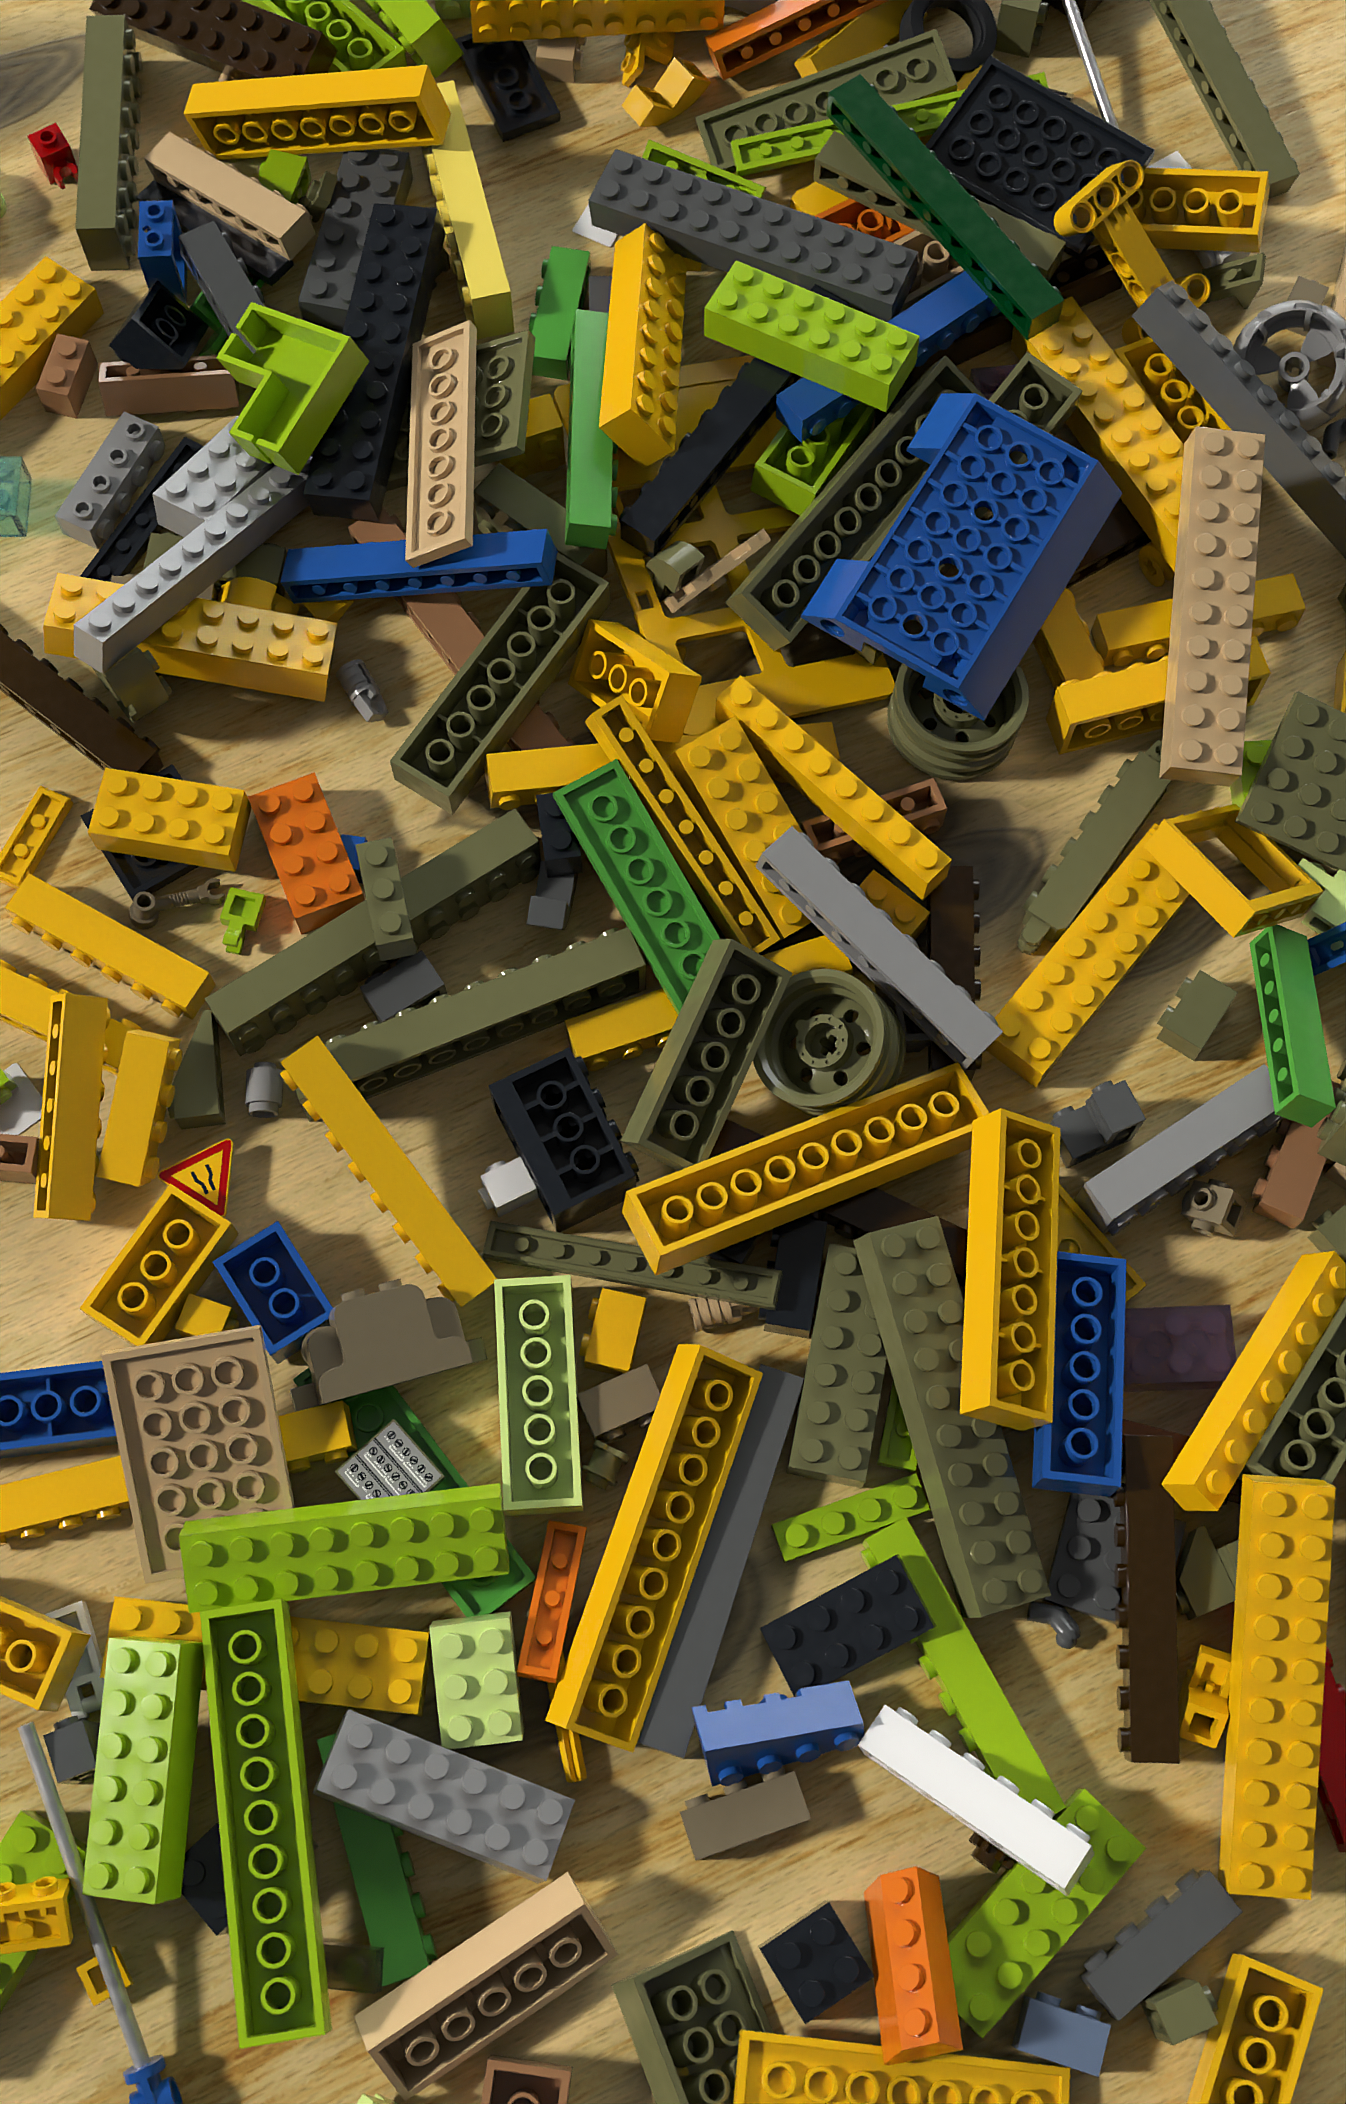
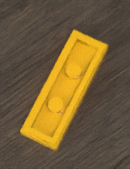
M43 786L38 788L0 853L1 883L18 889L29 873L33 875L74 804L71 798Z

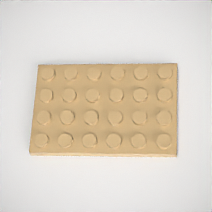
M261 1325L104 1351L102 1353L103 1369L145 1584L184 1577L179 1534L185 1521L295 1508Z

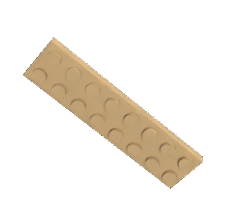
M470 320L413 343L405 561L413 568L473 546L477 328Z

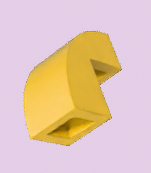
M674 57L654 89L635 84L621 106L640 127L658 126L672 120L688 109L704 93L711 82L693 62Z

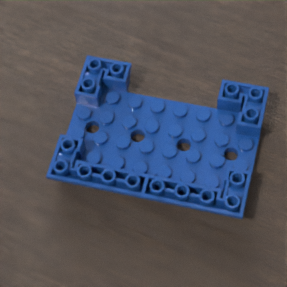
M941 393L906 450L930 464L927 472L871 561L836 559L802 613L801 618L860 652L863 651L866 644L882 651L924 675V688L984 721L1119 501L1122 492L1097 459L976 393ZM1020 451L1027 456L1028 461L1024 464H1016L1011 461L1009 455L1012 452ZM979 507H986L992 511L993 518L986 521L980 520L976 517L974 511ZM945 563L953 564L958 569V574L954 577H945L940 573L939 567ZM909 620H915L922 625L923 631L917 635H912L905 631L903 625Z

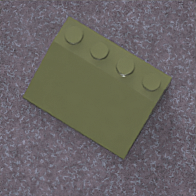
M732 1930L612 1984L656 2104H733L740 2030L773 2033L740 1946Z

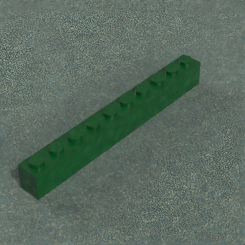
M859 74L829 91L827 117L1023 337L1029 340L1057 323L1064 304L1060 291L1042 276L1038 266L1031 263L1024 256L1018 244L1005 235L997 221L986 214L980 207L977 199L973 195H969L959 184L957 177L940 163L935 152L929 150L921 142L915 130L909 128L903 122L896 109L884 101L873 84H869Z

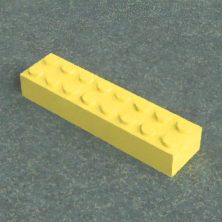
M454 80L437 83L451 112V117L443 145L423 146V149L427 148V150H422L426 170H429L430 175L433 174L429 176L433 196H436L438 201L436 202V208H438L443 226L445 227L446 235L444 240L446 247L450 249L451 254L449 256L453 274H456L458 279L456 281L460 301L464 302L465 320H470L477 328V340L515 332L511 291Z

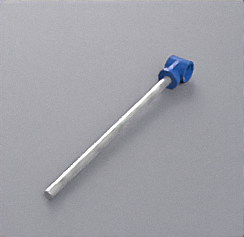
M34 1722L22 1725L17 1729L133 2062V2066L123 2072L126 2085L136 2084L137 2091L129 2095V2104H183L175 2079L172 2076L161 2079L159 2072L166 2067L163 2055L153 2057L148 2055L94 1896L82 1895L85 1870Z

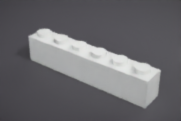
M884 1705L858 1744L863 1754L1068 1897L1094 1856L1092 1846L1088 1844L1090 1837L1071 1823L1065 1828L1052 1818L1055 1813L1040 1801L1034 1799L1031 1804L1017 1795L1020 1789L1003 1776L999 1775L997 1780L987 1775L983 1772L986 1766L971 1754L965 1752L961 1757L949 1749L952 1743L939 1732L932 1729L928 1734L917 1727L918 1719L905 1709L898 1707L895 1712L887 1705Z

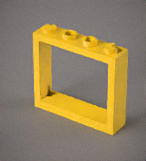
M1237 804L1223 807L1217 806L1206 811L1199 810L1188 815L1181 814L1170 819L1164 818L1159 826L1151 829L1150 834L1152 836L1143 847L1233 938L1303 917L1324 892L1272 839L1235 822L1241 809ZM1218 838L1272 894L1248 900L1202 854L1194 843Z

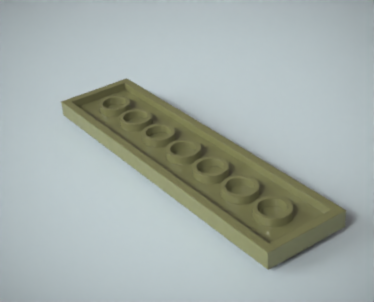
M937 29L695 117L710 164L730 173L736 172L731 150L732 140L828 120L829 118L826 113L829 91L859 74L869 84H873L876 87L879 95L889 106L956 92L957 82Z

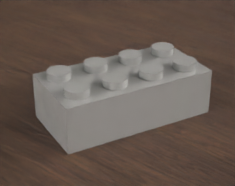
M239 416L230 421L152 494L159 525L182 537L187 536L276 466L274 463L270 464L250 456L229 434Z

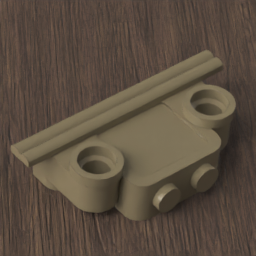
M401 1279L379 1284L380 1291L365 1295L364 1289L341 1294L343 1302L336 1305L329 1314L330 1326L313 1329L305 1336L302 1342V1356L309 1366L313 1383L290 1389L295 1412L486 1360L487 1356L482 1337L465 1341L459 1314L452 1301L444 1297L425 1299L419 1287L413 1284L402 1285Z

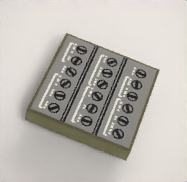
M395 1419L335 1471L359 1500L430 1492L446 1478Z

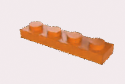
M548 1521L517 1667L518 1677L550 1683L557 1682L587 1527Z

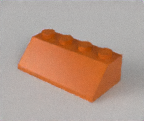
M917 1866L880 1875L864 1891L873 1974L875 1976L874 1984L884 2065L890 2066L963 2050L939 1876Z

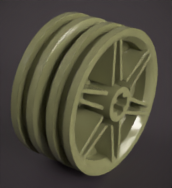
M902 663L887 710V726L892 742L903 758L918 770L933 777L946 780L976 778L1000 765L1012 749L1028 709L1029 688L1020 665L1017 666L986 719L982 721L924 688L925 676ZM919 692H920L921 695L924 697V699H921L920 697H918V693H919Z
M814 969L799 973L789 979L755 1054L753 1063L761 1081L773 1094L815 1118L894 1087L904 1066L906 1054L905 1034L894 1009L860 980L839 970ZM823 1009V1014L812 1017L815 1010ZM857 1011L859 1016L856 1021L852 1022L853 1012ZM797 1037L796 1049L793 1050L791 1048V1043L793 1039ZM836 1046L837 1049H836V1051L833 1053L832 1050H833V1048ZM871 1047L868 1055L861 1056L857 1052H862ZM843 1072H845L847 1074L848 1081L845 1085L842 1086L844 1078ZM813 1074L809 1082L805 1083L803 1081V1077Z

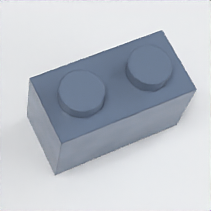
M1037 1991L1035 1999L1024 1995L1012 2047L1099 2077L1111 2025L1100 2021L1102 2012L1078 2004L1075 2012L1061 2008L1060 1998Z

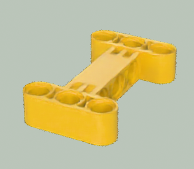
M1128 160L1107 167L1055 213L1054 227L1061 236L1071 237L1087 233L1090 230L1092 231L1138 308L1157 287L1171 280L1187 291L1189 300L1197 308L1208 299L1211 285L1205 275L1192 274L1173 279L1126 199L1135 193L1144 181V171L1138 162ZM1121 173L1124 176V184L1121 180ZM1097 193L1100 195L1101 198L1100 204L1097 201ZM1073 214H1075L1077 218L1076 225L1073 221ZM1132 316L1124 323L1122 338L1127 345L1149 337L1145 331L1143 337L1141 326Z

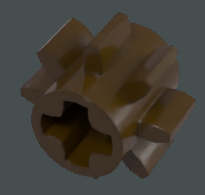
M975 1832L970 1837L969 1842L976 1846L971 1854L976 1861L997 1874L1001 1866L1007 1870L1012 1869L1016 1862L1013 1858Z

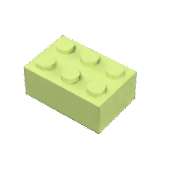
M511 1611L432 1621L429 1630L441 1746L450 1750L522 1741L524 1725Z

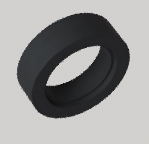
M913 0L901 19L900 42L925 33L923 19L926 11L933 8H946L958 14L966 22L973 37L971 55L964 58L947 57L956 82L965 73H971L985 64L992 55L997 42L996 21L985 0Z

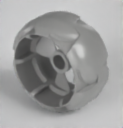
M1290 300L1264 309L1245 325L1234 343V351L1254 367L1256 375L1279 371V385L1284 391L1289 392L1287 407L1285 408L1298 417L1300 425L1306 432L1326 424L1346 405V320L1338 312L1326 305L1322 306L1309 300ZM1299 327L1303 328V331L1308 332L1301 351L1290 352L1283 358L1264 346L1268 342L1269 337L1284 329ZM1334 352L1336 371L1329 388L1325 389L1321 393V397L1318 398L1316 391L1308 383L1309 362ZM1292 368L1299 369V376L1291 377L1286 371L1288 370L1291 373Z

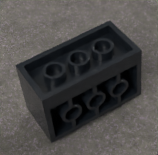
M569 1047L488 1085L493 1108L518 1157L521 1156L555 1231L559 1233L624 1202L626 1191L635 1188L636 1183L640 1181L637 1174L639 1168L630 1151L623 1152V1146L620 1141L622 1135L614 1119L609 1121L606 1119L607 1116L603 1109L606 1105L597 1087L590 1088L591 1086L587 1078L589 1072L582 1057L574 1058Z

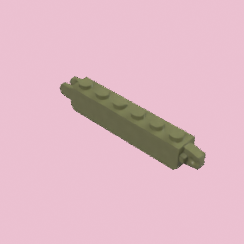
M1157 740L1145 753L1140 751L1133 761L1126 759L1116 775L1120 779L1116 786L1108 785L1098 800L1101 807L1096 814L1089 811L1082 821L1079 829L1083 832L1076 840L1071 837L1060 854L1064 857L1059 866L1052 864L1041 880L1045 884L1039 893L1033 890L1022 907V909L1026 910L1022 921L1025 927L1017 942V947H1019L1022 953L1034 954L1045 938L1050 942H1057L1086 907L1166 793V788L1171 780L1159 778L1162 741Z

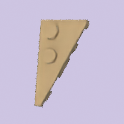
M764 528L699 573L697 577L675 594L672 592L665 597L664 602L673 614L678 609L683 612L699 601L697 595L708 588L712 592L727 581L724 576L769 543L771 539Z

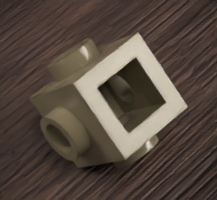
M1209 1179L1208 1183L1193 1180L1190 1190L1183 1197L1181 1214L1192 1223L1191 1228L1199 1233L1212 1236L1215 1231L1235 1237L1247 1202L1235 1190L1230 1189L1231 1187L1222 1181Z

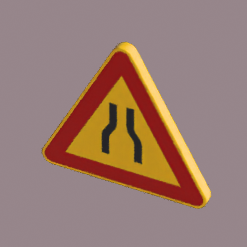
M226 1138L160 1171L158 1179L166 1185L172 1184L225 1218L228 1207L234 1143L231 1139Z

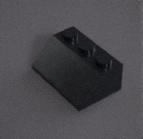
M157 280L133 308L108 346L114 350L120 360L129 363L135 369L182 370L209 326Z

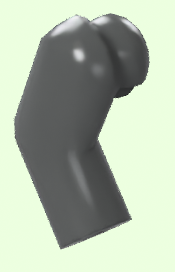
M1034 1601L1029 1603L1028 1621L1050 1624L1057 1633L1056 1643L1060 1647L1071 1649L1076 1646L1077 1639L1080 1637V1627L1065 1608Z

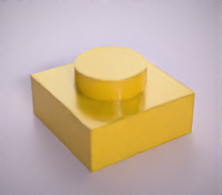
M116 1945L111 1948L125 1988H128L134 1984V1981ZM97 1957L76 1968L93 2006H97L110 1998Z

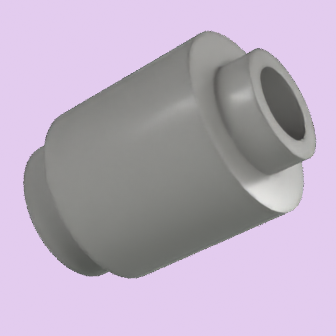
M257 1062L254 1064V1068L246 1071L245 1106L249 1108L250 1116L258 1118L278 1116V1111L282 1107L283 1078L279 1074L282 1070L276 1068L275 1063Z

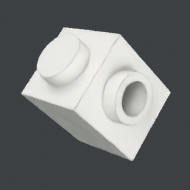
M521 1156L508 1163H505V1161L496 1162L487 1167L486 1173L480 1176L483 1188L479 1189L478 1192L487 1210L494 1207L498 1217L538 1199L537 1188Z

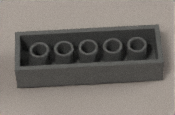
M391 149L343 152L332 198L326 208L298 300L302 320L333 331L343 332L374 203L406 204L413 180L408 152Z

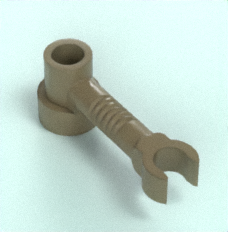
M212 878L207 880L204 885H199L196 889L156 898L149 892H139L135 895L130 906L131 923L139 929H150L157 924L160 911L199 902L201 904L219 905L225 900V894L212 895L208 891L220 887V879Z

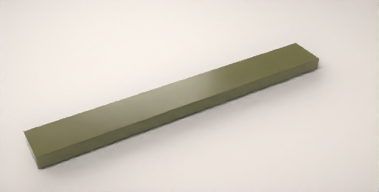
M490 1221L482 1254L485 1260L775 1311L783 1276L780 1270L704 1257L655 1276L640 1246Z

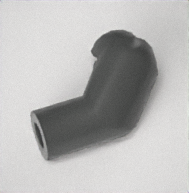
M1346 418L1335 421L1325 428L1322 450L1330 459L1337 457L1339 444L1346 441Z

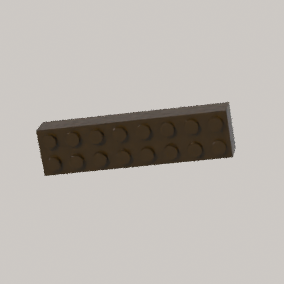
M93 0L90 6V10L96 16L125 15L128 28L134 29L136 39L238 80L328 73L338 51L323 32L242 0Z

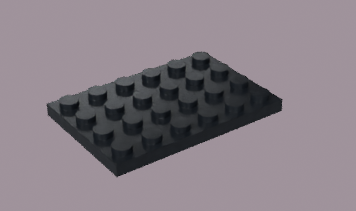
M992 56L987 59L925 145L929 150L935 152L940 163L957 177L959 184L969 195H973L976 199L988 205H993L1017 219H1022L1046 233L1054 234L1066 242L1064 252L1077 260L1081 259L1094 241L1095 236L1091 230L1087 233L1071 237L1059 235L1054 227L1055 213L1107 167L1124 161L1134 160L1142 166L1144 171L1154 157L1155 151L1146 144ZM1121 173V180L1124 184V176ZM1097 193V201L1100 204L1101 198L1100 195ZM1073 214V221H1074V224L1076 225V224H1077V218H1076V215Z

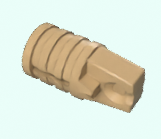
M701 1297L688 1299L696 1332L741 1321L742 1316L757 1312L759 1309L758 1307Z

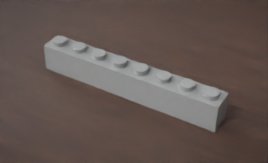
M791 826L761 854L755 867L955 1063L958 1062L963 1071L1001 1035L1003 1031L998 1027L995 1018L988 1012L981 1011L971 1001L970 994L963 987L955 985L945 975V971L939 963L929 960L919 950L918 944L911 936L902 934L892 924L890 916L884 910L876 908L866 898V894L860 886L850 883L840 873L839 867L833 860L827 857L824 858L814 848L812 840L806 834L798 832Z

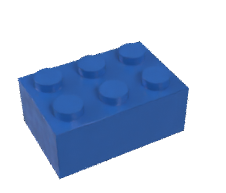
M278 1221L212 1261L251 1325L262 1326L265 1348L277 1364L300 1351L302 1342L310 1331L318 1327L330 1326L329 1314L333 1307Z

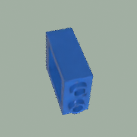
M173 200L139 201L138 259L148 289L158 280L187 305V264L180 251L178 236L182 235V230Z

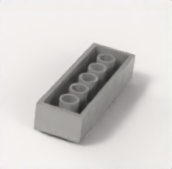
M1263 1064L1087 1181L1074 1201L1103 1234L1109 1232L1112 1236H1115L1131 1224L1129 1221L1138 1215L1137 1212L1141 1216L1148 1214L1160 1204V1200L1167 1196V1192L1171 1196L1176 1195L1190 1184L1189 1181L1197 1174L1201 1177L1217 1167L1219 1165L1218 1161L1227 1154L1232 1157L1248 1145L1247 1142L1256 1135L1260 1138L1277 1126L1276 1122L1283 1118L1275 1114L1267 1066Z
M349 1709L342 1718L312 1793L535 1883L547 1881L575 1802L574 1799Z

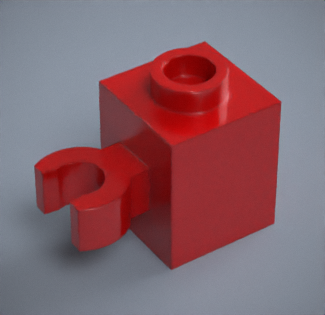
M57 123L27 136L36 161L50 184L56 182L58 187L63 190L66 188L63 178L73 176L78 183V167L74 155Z

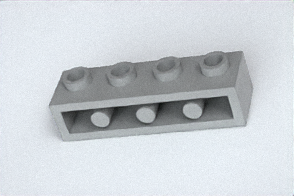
M125 411L122 413L55 515L63 534L96 549L100 547L104 539L106 540L110 537L114 523L121 513L127 511L131 497L137 488L145 483L148 471L164 453L165 443L158 426Z

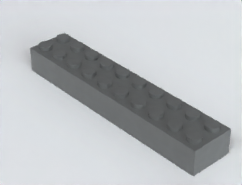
M615 149L588 199L592 226L626 236L646 223L654 232H658L663 237L666 245L675 254H679L682 257L725 272H729L737 260L809 291L817 284L849 303L848 307L885 322L899 314L917 277L918 251Z

